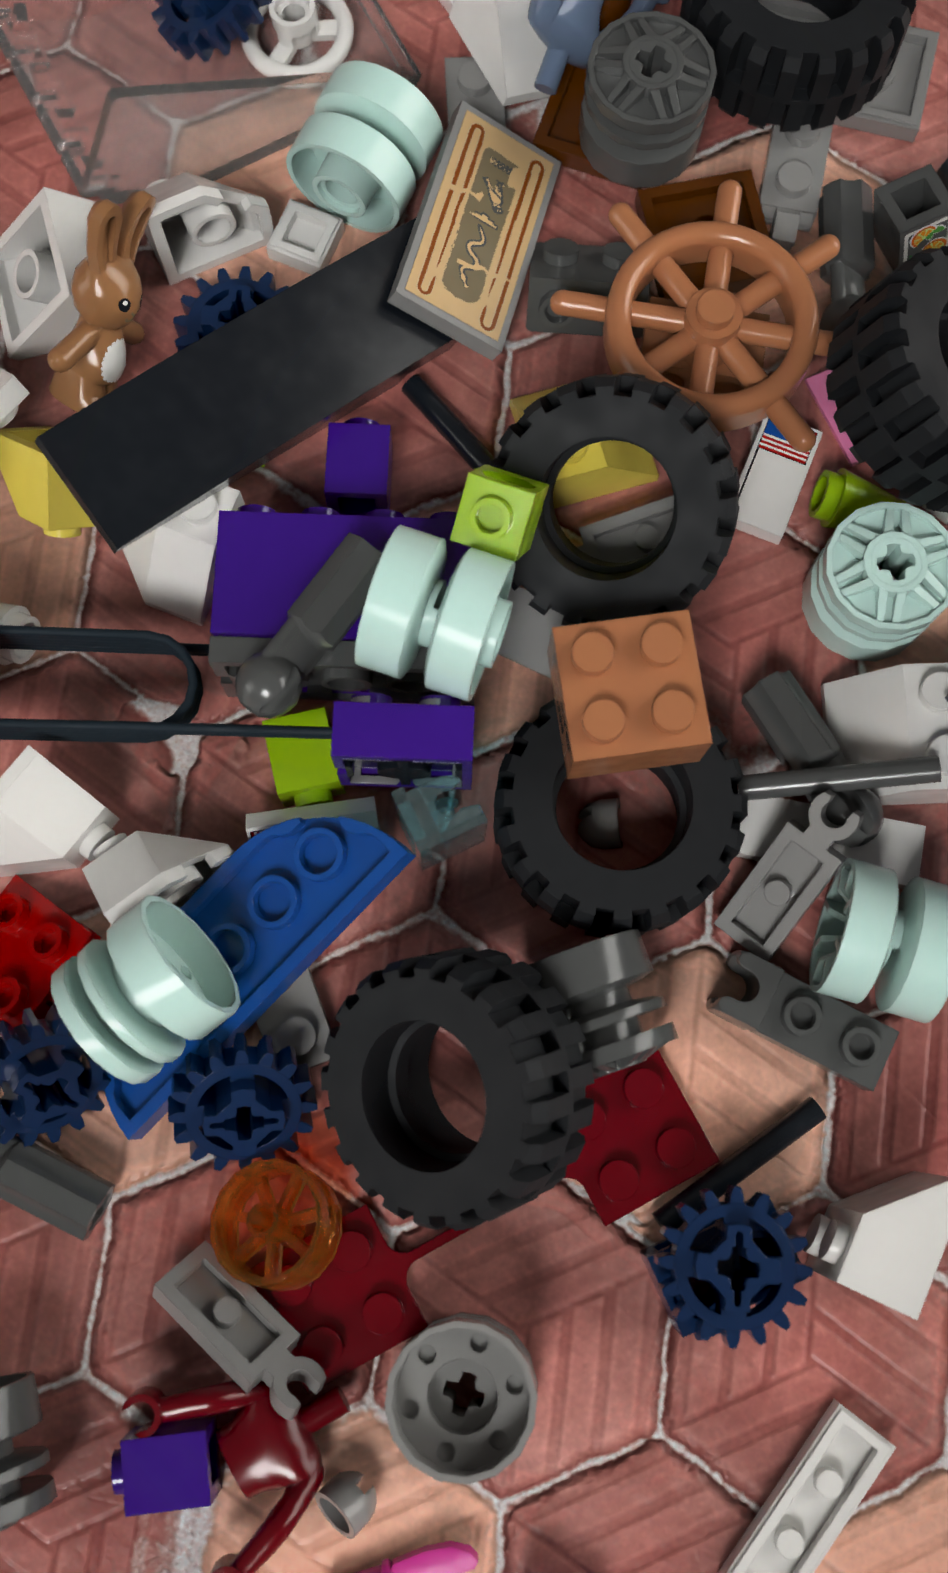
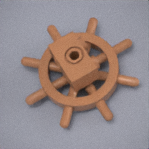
M726 180L720 184L717 191L713 221L685 223L661 231L656 235L651 233L627 203L618 202L614 204L609 210V221L633 252L622 264L615 276L609 295L602 296L570 290H558L550 299L552 311L560 316L603 322V345L613 375L624 373L645 375L646 379L659 383L665 381L681 389L680 393L693 403L698 401L711 414L709 418L719 432L748 427L768 417L793 449L798 452L811 450L816 443V435L789 402V399L803 380L813 356L827 357L829 343L832 341L834 331L819 329L818 303L812 284L807 276L838 255L840 251L839 239L833 234H825L792 256L786 249L768 236L754 229L738 225L742 188L735 180ZM707 262L703 289L698 290L679 266L689 263ZM731 267L738 268L757 279L736 294L728 291ZM654 279L660 283L672 298L671 300L650 296L649 303L636 301L643 289ZM775 298L782 310L786 324L770 322V315L754 311ZM632 327L643 328L640 348L636 344ZM765 349L786 350L784 360L768 376L763 370Z

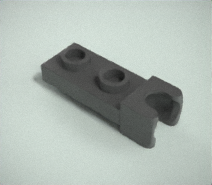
M736 950L729 955L726 961L727 966L731 971L743 978L746 984V992L739 1001L729 996L710 998L706 1003V1008L710 1013L743 1030H749L864 1091H874L899 1035V1031L833 997L813 992L810 985L785 973V970L750 952Z

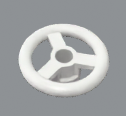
M272 0V3L260 6L258 9L262 16L269 10L272 25L277 33L278 43L270 56H267L260 47L258 41L259 24L250 23L246 28L249 40L246 43L241 41L248 60L264 76L281 83L306 84L326 77L337 66L342 64L352 46L354 23L350 10L344 0ZM315 1L324 5L333 14L335 19L318 20ZM313 41H334L329 51L318 60L304 65H289L297 50L308 47Z

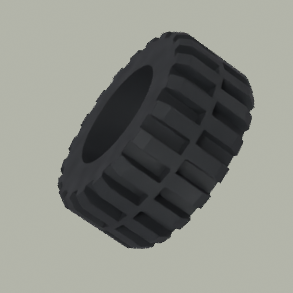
M682 0L680 17L700 30L714 51L717 76L711 98L715 96L719 100L718 107L720 110L733 118L737 113L748 117V125L764 129L767 123L779 125L780 132H797L800 130L801 125H810L811 130H816L833 125L836 116L841 121L862 110L863 104L872 101L883 88L886 78L890 75L911 22V16L917 0H800L818 8L831 19L815 23L798 22L783 18L769 11L758 2L759 0Z
M942 246L941 248H928L916 253L849 307V310L840 317L834 328L832 341L829 343L826 368L832 370V373L827 376L826 387L828 400H835L837 411H835L833 417L839 432L846 431L854 445L849 450L859 464L866 462L873 469L874 474L872 478L885 489H892L894 487L899 490L898 498L912 505L923 506L926 504V509L948 513V246Z
M605 373L589 376L558 387L546 396L538 398L523 410L524 415L517 423L508 427L498 442L502 448L498 457L490 461V466L549 484L530 550L515 562L511 584L514 591L521 585L534 596L528 605L542 615H545L549 609H552L564 615L561 625L567 626L680 611L691 604L693 597L701 589L705 591L717 575L724 557L727 556L738 519L740 507L738 506V491L740 488L738 469L734 467L730 455L731 447L723 431L719 432L709 418L711 414L698 401L693 403L680 393L681 389L665 381L659 383L646 379L645 375L633 373L607 375ZM609 440L623 441L643 448L662 465L672 485L674 513L667 534L652 551L629 562L615 563L602 561L579 550L562 531L555 514L553 490L560 470L574 453L596 442Z
M555 698L541 707L538 718L533 723L527 721L514 736L513 746L509 754L504 755L498 773L493 806V829L495 843L499 845L502 853L501 863L509 879L514 878L522 888L521 896L533 908L539 905L551 914L549 920L564 928L572 925L584 929V935L598 938L631 929H639L641 936L645 932L657 928L660 931L676 923L703 903L721 885L730 872L728 867L732 859L740 853L745 834L740 831V823L748 816V797L744 794H738L737 784L744 775L738 758L727 760L722 752L728 740L716 725L710 729L713 743L699 762L648 768L663 782L673 799L677 814L673 838L667 849L647 865L632 870H613L598 866L580 856L561 834L556 815V802L558 792L567 774Z
M473 947L389 963L384 970L374 971L359 982L355 991L357 994L347 996L335 1018L341 1025L331 1028L327 1037L324 1053L330 1055L329 1065L324 1066L321 1070V1090L328 1091L330 1106L323 1109L328 1128L335 1127L341 1143L335 1148L345 1165L353 1164L359 1173L355 1181L368 1195L374 1197L380 1194L384 1198L382 1206L403 1220L413 1216V1222L420 1227L440 1230L448 1226L458 1231L474 1228L486 1221H492L538 1198L540 1194L556 1186L566 1176L567 1165L577 1161L585 1145V1136L579 1133L578 1130L591 1125L594 1101L585 1097V1086L594 1083L592 1061H583L578 1043L586 1041L578 1021L568 1022L562 1011L568 1005L554 986L542 989L538 985L542 979L540 973L525 962L511 964L512 959L507 953L492 949L476 951ZM439 1027L449 1031L466 1047L480 1072L485 1091L486 1114L483 1130L478 1142L467 1138L452 1126L440 1110L434 1097L429 1077V1056L433 1039Z

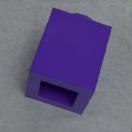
M351 418L346 420L345 423L329 422L324 485L327 508L338 511L340 515L366 516L369 511L376 509L390 510L393 462L391 425H381L368 418Z
M216 1416L165 1422L151 1436L145 1438L135 1436L136 1431L143 1425L134 1426L120 1440V1449H115L112 1455L111 1480L115 1495L123 1494L125 1517L211 1506L222 1489L219 1445L216 1438Z

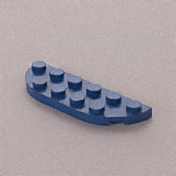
M340 816L339 818L321 817L311 819L299 817L287 820L256 834L239 847L180 909L198 924L229 965L238 985L241 1003L236 1013L203 1039H186V1047L181 1056L173 1062L165 1063L161 1071L147 1083L131 1084L114 1077L107 1071L103 1072L104 1075L112 1080L104 1090L107 1101L127 1139H142L168 1112V1097L172 1096L171 1078L174 1073H186L185 1057L189 1053L197 1054L204 1059L209 1056L208 1041L213 1038L218 1040L224 1049L231 1047L234 1044L236 1033H245L416 855L391 835L369 824Z

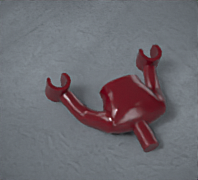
M234 1380L165 1396L160 1389L154 1386H144L132 1393L122 1406V1410H125L134 1403L145 1402L152 1407L154 1420L144 1424L136 1431L135 1436L139 1438L151 1436L165 1422L220 1414L241 1408L233 1419L216 1431L217 1442L238 1486L248 1499L265 1491L285 1488L281 1498L239 1553H230L222 1556L215 1562L211 1573H255L278 1550L298 1524L324 1479L322 1455L314 1433L351 1411L343 1391L337 1386L303 1407H299L297 1415L292 1420L285 1419L274 1410L270 1401V1388L262 1380L248 1394Z

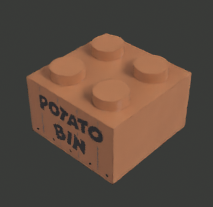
M689 609L552 627L547 654L567 779L699 762L713 741Z

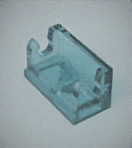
M440 776L408 792H405L404 787L391 792L395 816L413 853L416 855L422 871L485 841L488 820L480 804L460 808L455 814L454 809L459 805L458 799L445 797L436 800L439 794L445 791H452L460 784V779L456 776Z

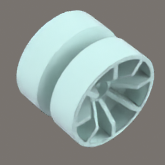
M347 61L337 66L315 104L314 114L305 121L287 154L286 166L297 188L321 211L340 217L344 220L345 224L362 231L373 233L387 232L392 230L399 222L415 192L416 181L424 175L443 138L442 123L435 108L424 94L399 74L371 62Z
M399 525L386 544L367 594L356 638L355 664L397 679H402L412 667L421 646L428 648L424 667L425 687L470 702L476 692L485 667L490 669L493 667L506 632L513 602L507 599L513 580L515 561L475 548H469L458 562L447 586L446 580L443 579L447 560L446 540L404 525Z
M847 858L838 869L831 883L819 917L809 968L811 990L858 1004L865 999L875 984V999L880 1011L921 1023L932 1021L948 998V885L921 877H914L899 895L898 877L893 869L854 858Z

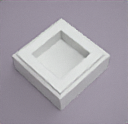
M289 199L266 246L268 258L312 275L329 265L345 231L344 220Z

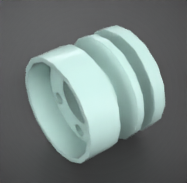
M881 501L856 509L836 527L825 547L813 562L802 584V610L811 632L827 649L850 660L876 662L900 654L948 607V531L933 515L908 503Z
M149 895L106 931L107 940L90 941L77 956L69 958L51 975L52 997L58 1014L72 1037L94 1062L114 1077L131 1084L147 1083L161 1071L165 1063L173 1062L181 1056L186 1047V1039H203L236 1013L241 1003L238 985L230 967L210 938L180 908L162 897Z

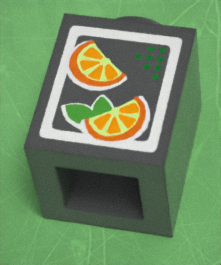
M931 164L874 189V239L893 271L916 253L928 248L948 246V191Z

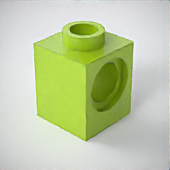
M487 464L470 471L450 540L516 562L530 550L549 484Z
M325 707L262 721V725L331 727ZM265 737L277 795L284 807L293 805L300 807L334 802L333 796L346 793L345 787L341 785L337 775L338 768L334 767L331 758L332 739Z

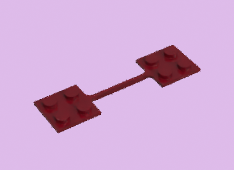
M659 1050L649 1056L646 1061L596 1078L593 1084L585 1086V1097L594 1101L591 1125L578 1130L579 1133L585 1136V1145L577 1161L567 1165L564 1178L575 1179L582 1184L606 1227L720 1162ZM366 1203L256 1264L247 1271L257 1292L300 1334L297 1346L290 1353L294 1357H307L317 1362L326 1375L324 1387L421 1332L428 1326L407 1282L408 1269L417 1259L473 1228L458 1231L449 1228L408 1252H399L387 1244ZM302 1382L307 1394H312L313 1392Z

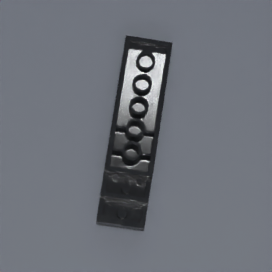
M416 218L233 319L36 438L35 443L114 553L326 428L329 422H336L393 388L406 375L445 353L457 342L387 302Z

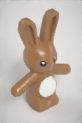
M144 190L132 192L123 203L122 209L109 199L98 200L93 204L87 216V257L75 267L71 280L74 306L80 314L73 330L52 348L47 356L49 367L55 371L49 386L50 393L62 404L76 412L117 389V381L120 379L126 366L125 343L136 345L144 339L145 332L142 325L133 320L141 309L142 302L141 277L134 262L140 240L156 204V198Z

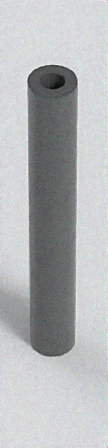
M939 756L749 774L744 775L738 783L739 794L746 795L749 801L821 794L829 789L833 792L935 783L941 782V766Z

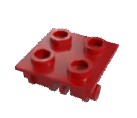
M18 875L13 877L0 894V1021H6L13 1028L22 1024L24 1009L31 1008L37 1019L46 1017L51 1007L47 1001L55 1003L51 994V975L69 958L77 956L90 941L102 938L83 923L76 921Z

